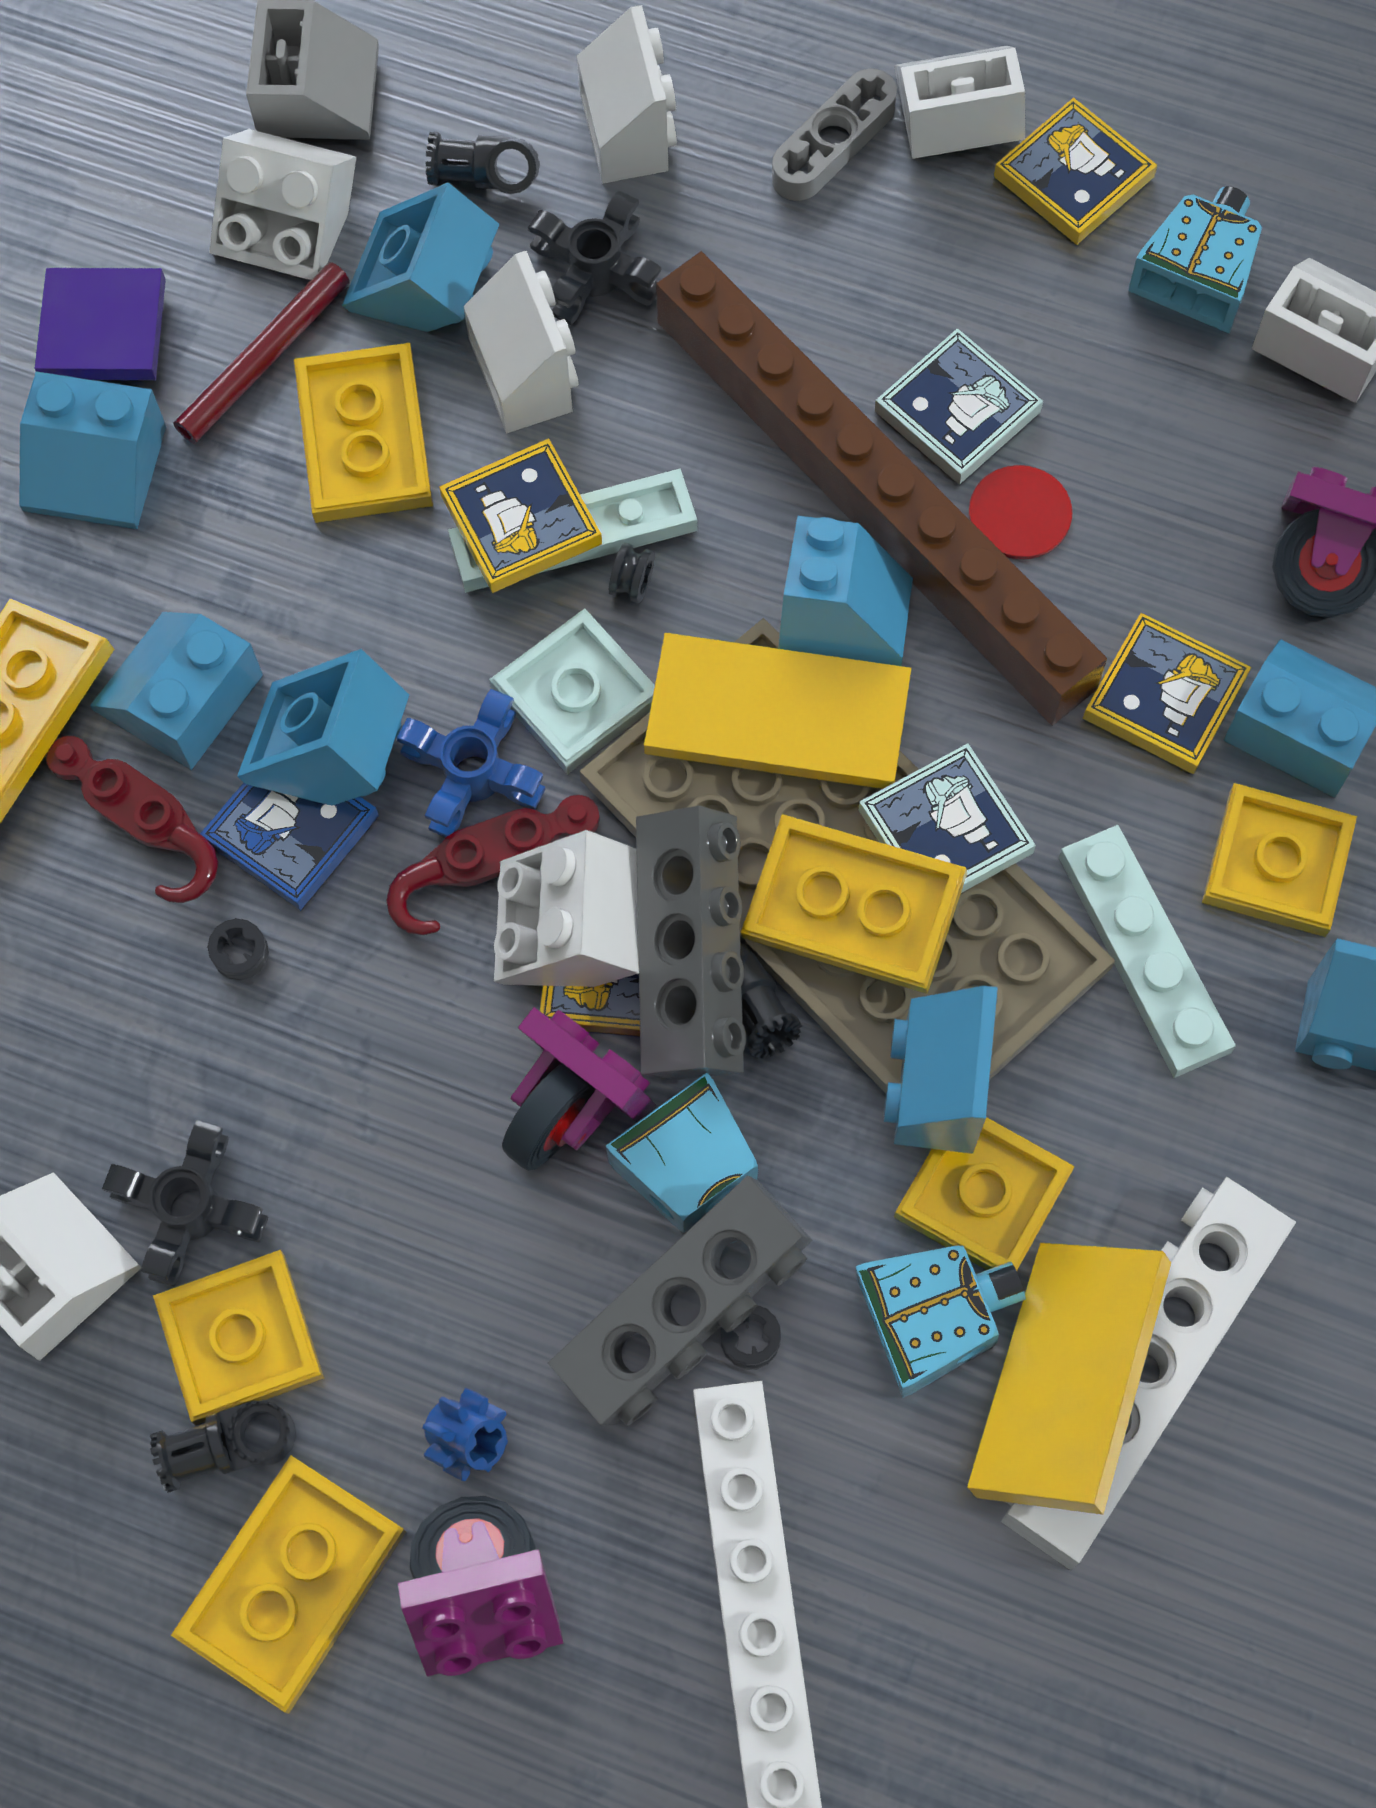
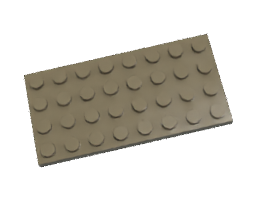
M762 618L738 638L735 643L778 649L780 633ZM650 713L580 770L581 781L635 837L637 816L698 805L737 816V830L741 841L740 853L738 855L739 895L742 901L740 932L782 814L879 842L858 809L861 800L882 789L644 754V742ZM900 750L895 782L919 770ZM1016 863L960 894L928 994L744 939L740 933V940L752 948L763 968L885 1093L887 1092L888 1082L900 1083L902 1060L890 1058L894 1019L907 1020L912 998L979 986L998 987L990 1080L1109 972L1115 962Z

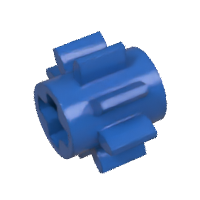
M465 1388L461 1394L460 1402L442 1396L439 1399V1403L430 1411L422 1427L425 1438L430 1445L424 1453V1457L441 1466L444 1472L461 1481L467 1480L471 1468L490 1472L492 1466L503 1455L508 1443L505 1428L501 1424L507 1415L506 1411L488 1403L487 1397L468 1388Z

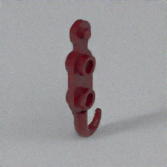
M64 736L52 744L46 757L48 767L57 777L63 780L81 781L84 799L94 811L141 844L182 852L194 860L196 872L193 879L180 888L158 885L155 889V894L168 902L185 903L199 898L209 890L216 878L218 868L215 849L204 836L197 832L184 807L174 795L126 762L118 759L93 760L89 747L78 737Z
M572 795L562 800L556 810L549 814H543L528 808L516 809L455 831L447 836L442 843L420 862L408 866L396 875L389 885L386 899L389 916L399 928L409 934L427 935L438 932L441 927L438 921H421L410 915L407 909V899L413 891L428 885L468 887L497 878L500 875V862L502 860L552 843L558 838L568 837L585 830L594 833L600 822L598 806L587 796Z

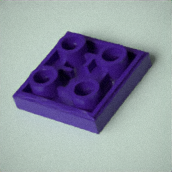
M46 268L35 371L88 380H156L166 283L162 268Z

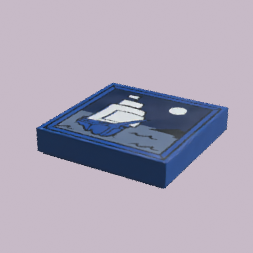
M243 782L200 834L208 840L217 852L301 911L379 815L376 807L361 797L331 806L247 785Z

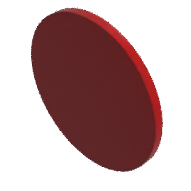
M1013 465L991 472L978 483L970 499L969 520L1006 557L1012 559H1032L1051 552L1064 540L1072 521V504L1063 485L1049 473L1031 466Z

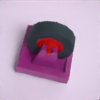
M1312 467L1308 475L1298 472L1289 485L1281 509L1301 516L1286 527L1277 542L1272 568L1277 588L1290 605L1311 616L1333 618L1352 613L1370 600L1376 592V487L1373 486L1369 494L1345 487L1348 480L1347 477L1319 467Z
M533 1007L518 1026V1029L539 1046L543 1052L510 1098L520 1106V1109L515 1114L505 1133L502 1148L506 1155L519 1166L528 1171L535 1170L548 1161L566 1143L577 1151L615 1106L636 1123L649 1115L657 1106L644 1093L650 1082L636 1068L611 1049L608 1050L602 1059L593 1053L599 1046V1043L584 1028L559 1009L549 1019Z
M487 1496L460 1497L439 1506L421 1522L411 1542L410 1571L413 1580L398 1583L401 1609L427 1677L437 1674L447 1676L461 1675L473 1670L478 1664L507 1657L514 1659L531 1658L539 1655L548 1647L564 1644L559 1617L539 1549L535 1550L533 1538L524 1518L506 1502Z

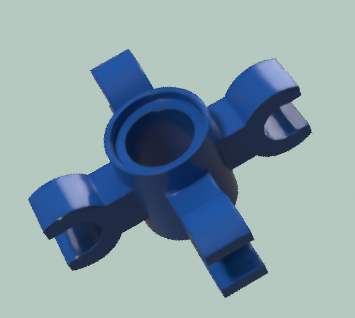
M490 689L481 705L474 726L458 727L447 736L438 733L423 722L412 718L406 719L396 738L397 742L404 744L400 750L401 755L415 762L431 764L443 769L446 777L441 789L434 795L425 813V818L431 820L428 827L429 831L444 837L449 836L458 830L469 802L485 800L495 792L505 795L520 806L533 810L536 809L545 791V786L540 784L543 774L529 766L512 764L498 757L497 747L501 739L508 733L516 716V711L510 709L514 702L513 697ZM468 757H480L486 760L484 765L475 771H462L456 768L462 760Z

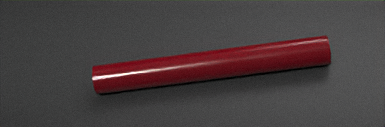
M328 262L173 422L176 430L186 440L195 444L348 286L350 280L347 274L335 263Z

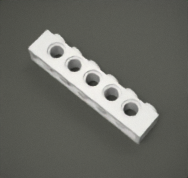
M1228 1177L1224 1179L1214 1194L1202 1187L1181 1219L1182 1222L1191 1227L1179 1248L1167 1241L1161 1250L1164 1251L1171 1261V1267L1147 1352L1156 1360L1160 1376L1157 1382H1139L1104 1515L1006 1502L1011 1507L1001 1522L1069 1570L1077 1566L1086 1554L1296 1224V1221ZM1212 1243L1220 1246L1229 1257V1270L1215 1271L1208 1268L1200 1258L1199 1245ZM1178 1297L1187 1301L1195 1314L1194 1325L1182 1327L1172 1323L1164 1312V1299Z
M762 1381L694 1389V1407L747 1808H822Z

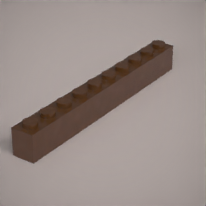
M702 251L656 283L658 324L853 523H859L913 578L912 583L1052 726L1098 689L1107 657Z

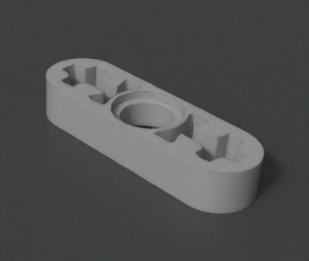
M864 69L853 74L776 150L772 160V184L779 195L793 201H801L813 197L891 120L895 112L897 87L889 74L878 69ZM875 95L879 96L880 102L872 97ZM861 96H863V97L866 98V99H869V100L860 108ZM860 109V115L858 117L856 113ZM828 126H840L847 130L850 136L841 143H829L819 136V132ZM809 150H810V152L812 153V156L810 157V159H809ZM808 162V174L797 171ZM788 167L797 172L793 175L788 174Z

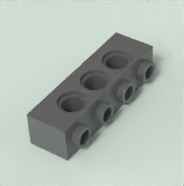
M699 805L637 816L641 1075L681 1080L700 1078L705 1073H708L710 1076L744 1073L743 1050L746 1044V1033L742 1024L741 994L744 967L740 957L742 901L739 895L738 855L740 853L741 841L737 830V816Z
M747 1175L560 1350L548 1364L600 1425H616L622 1420L626 1426H629L655 1404L658 1398L653 1394L652 1390L670 1373L676 1379H680L706 1356L707 1350L701 1344L722 1326L727 1333L732 1331L756 1309L757 1304L752 1297L764 1285L772 1280L779 1286L800 1269L807 1260L802 1250L813 1240L758 1180ZM734 1241H743L750 1250V1266L742 1276L729 1279L723 1273L720 1266L721 1253L728 1244ZM691 1287L700 1298V1312L692 1323L682 1326L672 1316L671 1302L679 1290ZM639 1333L645 1337L650 1346V1358L642 1370L634 1373L623 1362L622 1347L630 1336Z

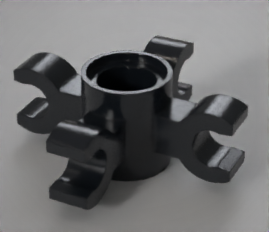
M617 191L609 202L603 219H586L577 223L573 228L566 226L561 219L550 212L538 211L528 226V231L536 235L530 244V248L546 258L557 257L570 265L567 273L561 276L552 287L555 302H557L552 309L555 318L559 320L565 319L567 324L572 325L580 315L588 295L603 296L612 292L617 287L624 289L630 297L642 304H652L657 296V282L655 279L661 272V267L647 258H633L621 252L620 248L623 242L633 235L639 225L640 217L633 215V212L639 205L638 199ZM593 256H600V257H602V258H599V259H589V257H593Z
M197 1120L188 1140L186 1156L182 1166L169 1168L163 1171L157 1178L115 1164H111L102 1190L110 1192V1198L113 1200L152 1209L153 1213L161 1221L156 1237L146 1252L141 1268L143 1273L149 1274L148 1278L150 1280L175 1287L183 1268L185 1252L189 1241L206 1236L214 1228L255 1242H260L269 1218L267 1215L262 1214L263 1209L246 1202L218 1197L210 1185L229 1141L228 1136L222 1135V1127ZM188 1190L200 1192V1202L192 1213L182 1217L171 1215L172 1203L179 1194Z

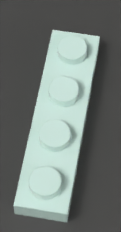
M681 469L581 494V498L601 532L602 545L541 572L617 553L624 542L632 544L633 548L696 532L697 517ZM458 527L448 529L465 593L489 587Z
M1119 825L1062 848L1059 859L1106 950L1115 960L1114 965L1173 1078L1231 1054L1236 1045Z

